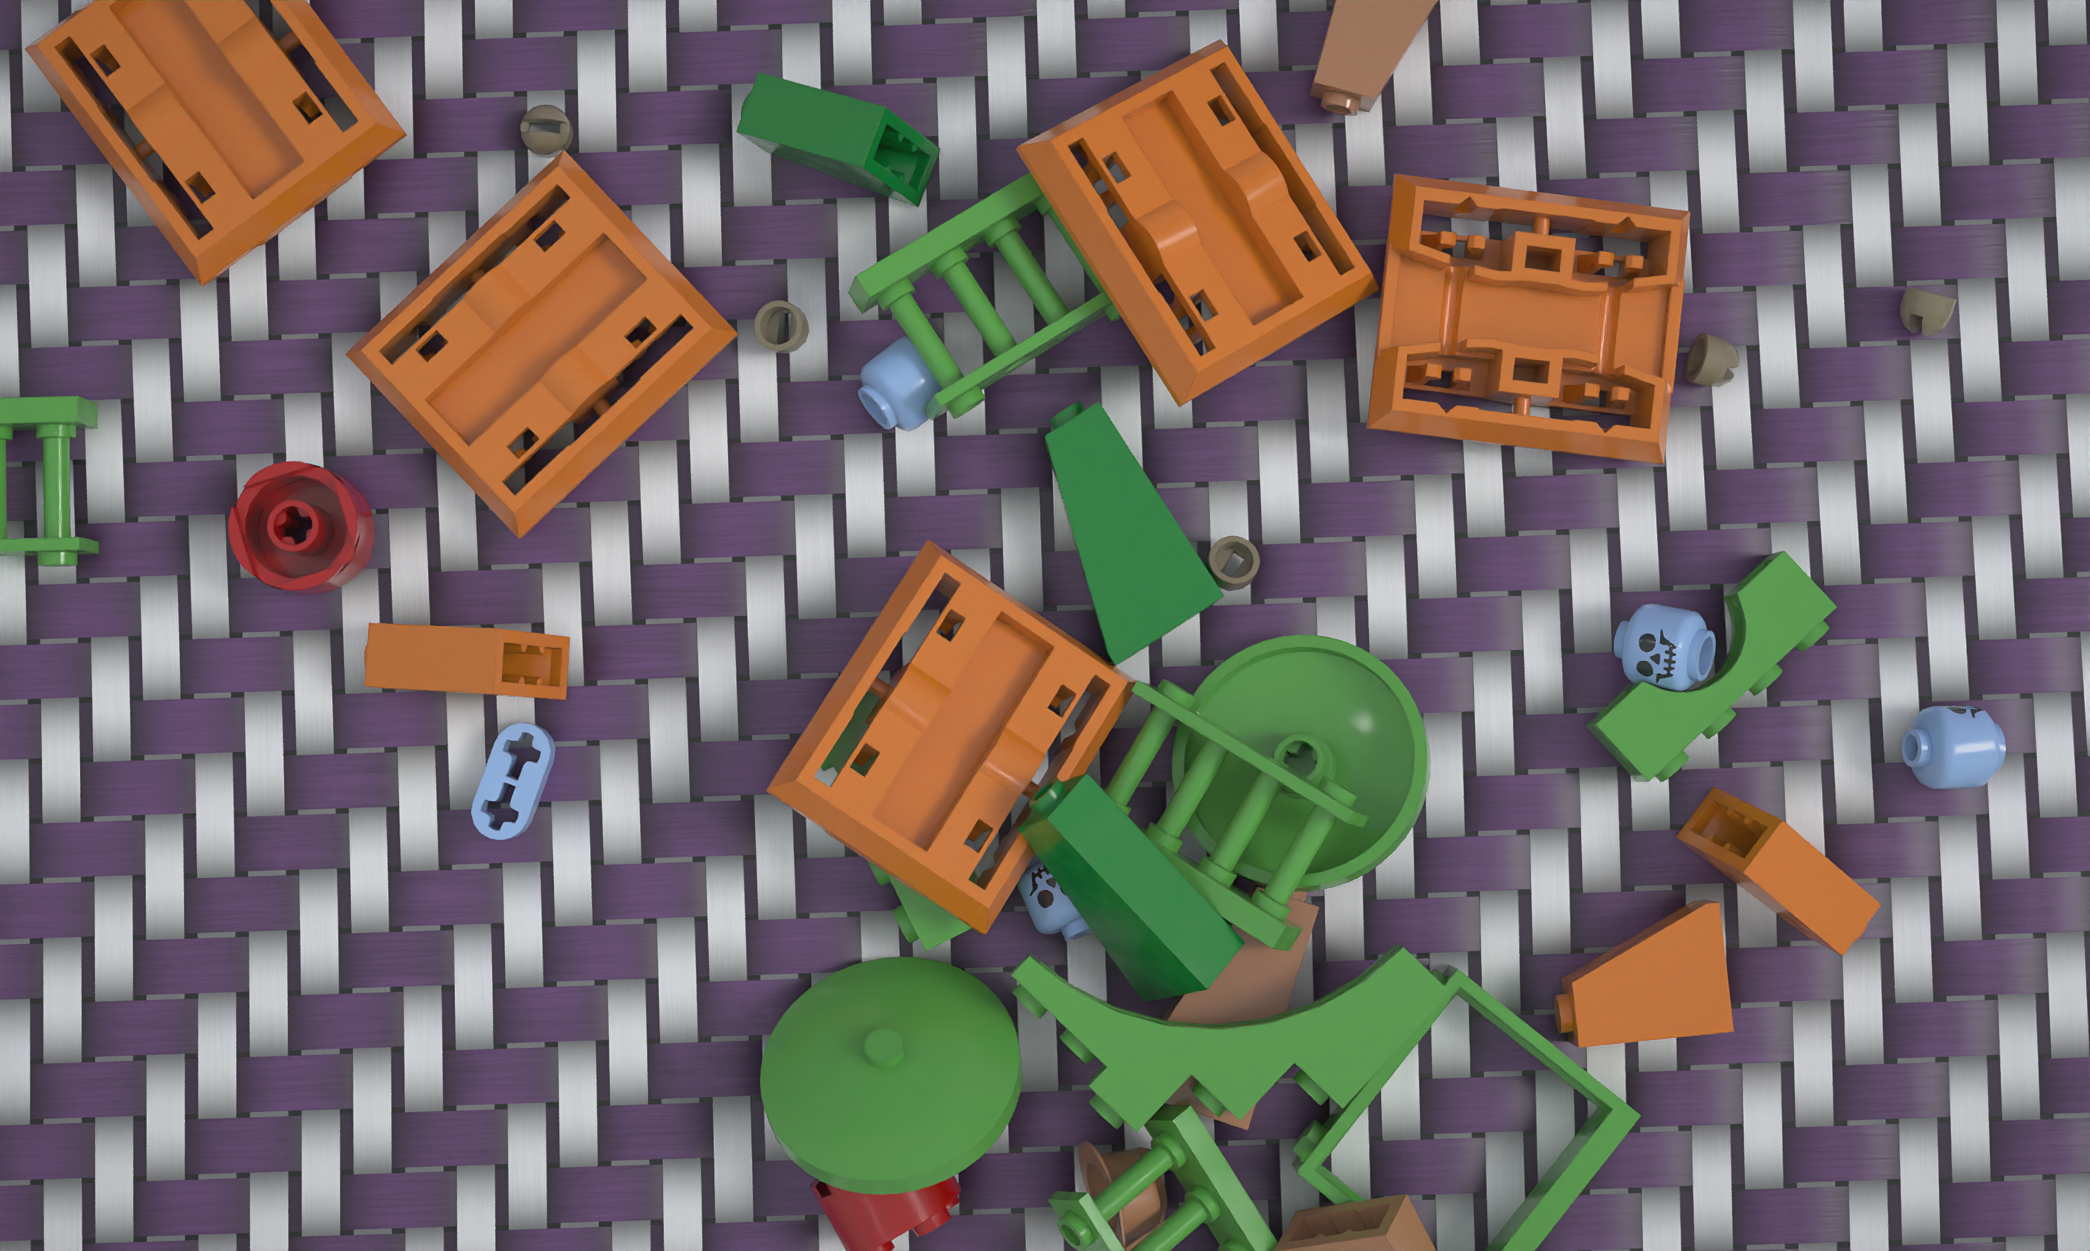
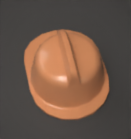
M1087 1140L1080 1143L1078 1151L1080 1169L1086 1191L1093 1199L1150 1149L1137 1147L1129 1150L1099 1154L1094 1145ZM1162 1176L1107 1221L1125 1251H1130L1164 1221L1167 1209V1196Z

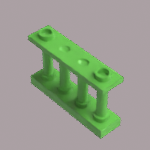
M1030 172L857 274L848 292L861 314L878 304L883 311L891 310L934 376L942 391L932 397L925 409L931 421L949 411L953 419L969 412L986 399L981 390L1102 316L1107 315L1111 322L1122 318ZM1037 209L1042 217L1050 216L1100 292L1098 296L1071 312L1018 233L1022 227L1018 220ZM983 241H986L990 248L997 246L1048 324L1047 327L1019 344L1016 343L965 265L969 259L965 252ZM930 273H933L937 280L945 279L995 356L993 360L965 377L912 297V294L916 291L912 284Z
M79 396L0 398V557L37 556L38 566L68 567L78 565L77 555L99 554V541L82 537H71L70 440L76 439V429L98 428L97 403ZM36 430V439L43 440L44 538L7 539L6 442L13 441V431Z
M1163 679L1157 688L1137 680L1131 691L1155 706L1104 792L1128 816L1132 808L1127 803L1175 721L1178 719L1207 737L1158 823L1150 822L1146 830L1136 823L1134 824L1220 916L1270 948L1290 951L1303 929L1286 918L1291 910L1286 904L1337 818L1348 824L1363 828L1369 816L1352 806L1358 796L1323 776L1319 785L1313 783L1193 710L1191 707L1196 697L1172 682ZM1232 752L1261 771L1211 856L1203 855L1198 863L1179 851L1184 843L1179 837L1228 753ZM1284 784L1315 803L1264 891L1257 889L1252 897L1232 884L1237 877V874L1232 870Z
M1162 1105L1144 1124L1152 1137V1149L1093 1199L1088 1192L1057 1191L1048 1199L1059 1216L1057 1226L1061 1235L1074 1249L1078 1251H1125L1107 1221L1169 1169L1174 1172L1186 1191L1184 1195L1185 1203L1130 1251H1171L1201 1223L1207 1224L1220 1245L1218 1251H1274L1278 1244L1191 1105Z

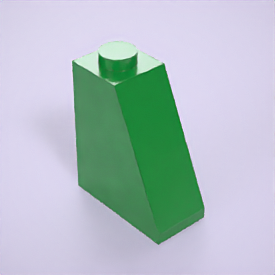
M758 72L751 92L743 102L741 119L736 130L737 133L767 153L915 207L920 205L940 152L939 147L885 106Z

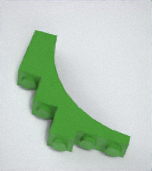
M1397 943L1357 978L1312 1003L1267 1018L1219 1024L1168 1021L1115 1007L1068 983L1030 952L1011 973V976L1020 983L1012 993L1034 1015L1041 1019L1049 1011L1067 1028L1059 1038L1082 1061L1089 1064L1096 1056L1103 1063L1088 1079L1089 1087L1096 1093L1089 1101L1092 1107L1114 1128L1118 1129L1126 1122L1136 1132L1191 1075L1198 1080L1191 1091L1216 1116L1220 1117L1228 1109L1236 1118L1241 1120L1294 1063L1301 1069L1293 1079L1318 1104L1322 1105L1331 1097L1343 1109L1451 994L1414 956Z

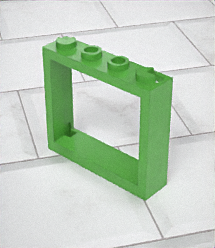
M1449 965L1443 974L1434 969L1430 973L1451 994L1343 1109L1338 1105L1323 1125L1317 1120L1309 1124L1292 1147V1151L1298 1155L1292 1166L1296 1173L1336 1205L1366 1200L1322 1165V1163L1452 999L1458 995L1598 1107L1485 1250L1535 1251L1641 1115L1459 969Z

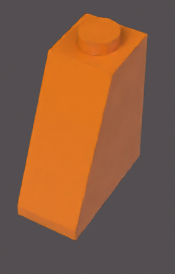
M369 623L368 641L364 651L366 667L364 687L566 700L570 637L498 628Z
M1716 787L1711 789L1676 836L1691 850L1805 936L1841 956H1844L1852 943L1864 933L1868 922L1881 906L1877 900L1782 819Z
M1711 900L1690 902L1561 978L1563 994L1554 995V1014L1558 1032L1567 1033L1568 1042L1579 1048L1734 1032L1720 902Z

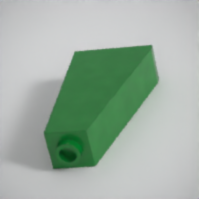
M1079 401L1049 420L1054 430L1045 435V445L1107 657L1112 665L1116 667L1221 600L1224 595L1100 402L1086 409L1082 402Z
M1087 773L1062 782L1058 777L1047 782L1029 801V806L1034 811L1018 829L1137 994L1145 1002L1208 990L1245 944L1244 940Z

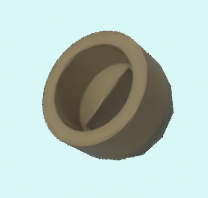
M545 104L533 107L524 115L520 125V135L524 144L533 154L542 158H554L563 150L566 151L571 145L573 127L562 110ZM532 123L560 124V134L547 131H530Z
M1906 287L1900 305V318L1910 333L1917 332L1922 325V334L1924 337H1929L1939 333L1946 327L1951 319L1956 299Z
M776 300L767 303L759 310L754 321V332L757 340L765 348L776 353L786 354L798 350L806 342L809 334V325L805 314L800 308L787 301ZM785 314H791L790 339L784 343Z
M1700 333L1694 340L1687 357L1685 370L1687 381L1706 387H1720L1730 382L1734 378V373L1729 368L1739 366L1738 351L1733 344L1721 337Z
M1227 536L1218 540L1211 548L1206 568L1219 588L1226 591L1243 589L1253 581L1260 565V558L1257 549L1250 541L1239 536ZM1236 554L1244 560L1232 577L1226 576L1222 572L1227 567L1232 555Z

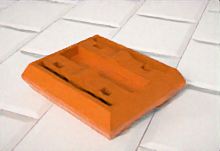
M90 0L26 47L25 50L203 287L256 247L262 246L351 180L354 174L407 136L306 0H270L292 29L281 39H278L273 31L255 15L245 0ZM301 43L358 120L357 123L344 132L304 80L306 75L289 54ZM83 55L145 139L138 145H135L119 123L120 120L108 104L95 95L96 88L75 62ZM94 58L103 62L113 73L107 76ZM296 106L303 109L311 119L321 112L323 114L309 124ZM153 153H158L214 228L205 235L198 226L187 219V210L176 195L171 193L146 158ZM189 184L198 188L206 197L213 192L216 194L202 203Z
M1221 39L1016 148L1021 159L1178 407L1242 372L1379 290L1369 267L1229 47ZM1217 118L1227 120L1228 124L1222 126ZM1077 152L1088 162L1083 170L1073 155ZM1115 163L1126 178L1118 184L1109 171ZM1102 179L1108 190L1098 195L1093 184ZM1116 203H1118L1128 219V222L1120 230L1107 212ZM1301 250L1312 253L1310 262L1307 261ZM1164 280L1168 282L1175 293L1174 301L1169 306L1162 294L1155 288V285ZM1201 300L1204 301L1213 315L1207 321L1203 320L1195 307ZM1188 314L1194 325L1184 331L1178 320ZM1201 340H1203L1207 351L1202 356L1199 355L1194 347Z
M563 150L345 355L504 524L521 539L739 334L568 153ZM570 197V199L567 202H565L552 216H550L506 259H504L499 265H497L489 272H487L506 253H508L514 246H517L520 242H522L532 232L533 218L546 219L566 199ZM554 223H557L562 228L558 234L560 239L552 246L548 244L541 248L535 241ZM471 287V289L466 293V295L459 303H457L444 317H442L429 331H427L398 360L392 363L412 343H414L417 340L418 326H432L443 314L447 312V309ZM683 316L694 328L641 376L640 381L611 406L608 400L624 386L616 377L635 359H640L647 352V348L655 340L661 339L669 331L668 328ZM645 319L649 320L652 324L647 331L651 335L643 343L639 339L630 343L626 337ZM438 332L445 338L442 343L444 347L436 355L431 353L424 356L418 352ZM595 412L600 416L591 427L575 442L560 452L517 494L505 483L519 468L522 469L527 465L540 448L546 447L554 439L553 436L570 420L581 426ZM528 429L534 433L532 440L535 444L526 451L524 448L516 452L511 450L512 444Z
M1395 174L1366 429L1664 464L1685 283L1683 277L1690 211ZM1422 215L1533 226V233L1515 231L1501 241L1486 239V236L1480 235L1461 236L1449 231H1440L1439 233L1422 231ZM1549 229L1647 242V259H1643L1644 256L1638 255L1619 256L1606 251L1588 252L1575 250L1576 238L1549 235ZM1456 242L1465 243L1464 258L1452 257L1441 252L1444 248H1454ZM1613 262L1620 263L1618 277L1594 275L1601 268L1613 267ZM1441 372L1451 373L1449 388L1424 385L1429 380H1440ZM1403 389L1514 404L1513 414L1479 410L1476 407L1459 405L1450 409H1442L1435 402L1403 399ZM1600 391L1606 392L1604 407L1581 405L1587 399H1598ZM1530 405L1625 416L1630 417L1629 426L1613 425L1601 429L1597 422L1568 421L1529 416Z
M928 539L765 791L920 896L926 897L984 936L1035 855V851L1018 829L1034 811L1029 806V801L1042 786L1053 778L1058 777L1062 782L1085 773L1134 693L1131 690L1137 681ZM937 589L950 598L910 662L899 669L890 683L887 684L877 677L879 671L901 637L906 634L933 590ZM961 622L950 642L936 633L939 630L946 635L953 626ZM868 690L879 697V700L865 720V723L869 726L829 787L814 776L853 717L854 710ZM1086 690L1091 696L1074 722L1076 732L1063 740L1053 756L1054 760L1037 785L1031 781L1040 767L1046 752ZM1072 697L1061 717L1048 709L1049 705L1056 709L1063 700ZM876 756L864 776L850 768L853 762L863 767L869 758ZM1021 794L1029 798L1028 802L1009 833L1004 836L993 854L995 865L984 870L974 884L968 880L1019 796ZM990 831L977 852L964 844L967 838L975 841L981 833Z

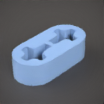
M530 723L509 725L500 732L493 745L471 810L474 825L481 834L490 839L507 840L518 837L527 830L533 820L556 752L553 738L547 730L539 725ZM527 733L534 736L532 747L541 751L538 762L527 761L523 765L518 779L512 776L517 763V756L509 752V745L512 741H523ZM508 784L516 786L510 801V807L519 811L518 819L516 821L504 822L501 828L498 829L493 826L495 815L487 811L488 803L490 801H501L506 793Z

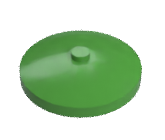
M1291 635L1265 640L1249 646L1220 664L1208 675L1193 694L1196 697L1191 707L1193 710L1313 783L1319 785L1323 776L1344 786L1358 796L1352 806L1369 816L1363 828L1348 824L1339 818L1336 819L1294 892L1319 891L1333 888L1361 877L1387 859L1404 841L1414 826L1423 807L1430 779L1431 757L1426 727L1417 705L1401 680L1388 666L1362 648L1342 640L1318 635ZM1181 721L1176 731L1172 752V780L1175 792L1207 740V737ZM1232 752L1228 753L1187 823L1188 828L1197 841L1210 855L1213 853L1261 771ZM1283 784L1232 871L1247 881L1266 887L1315 803Z
M919 957L880 958L849 966L826 977L808 989L784 1013L775 1026L763 1055L760 1074L761 1097L775 1138L791 1160L805 1172L826 1184L851 1192L878 1195L899 1194L926 1188L949 1179L966 1169L991 1148L1008 1125L1017 1106L1023 1077L1022 1057L1017 1034L1009 1013L999 998L979 979L960 968L933 959Z

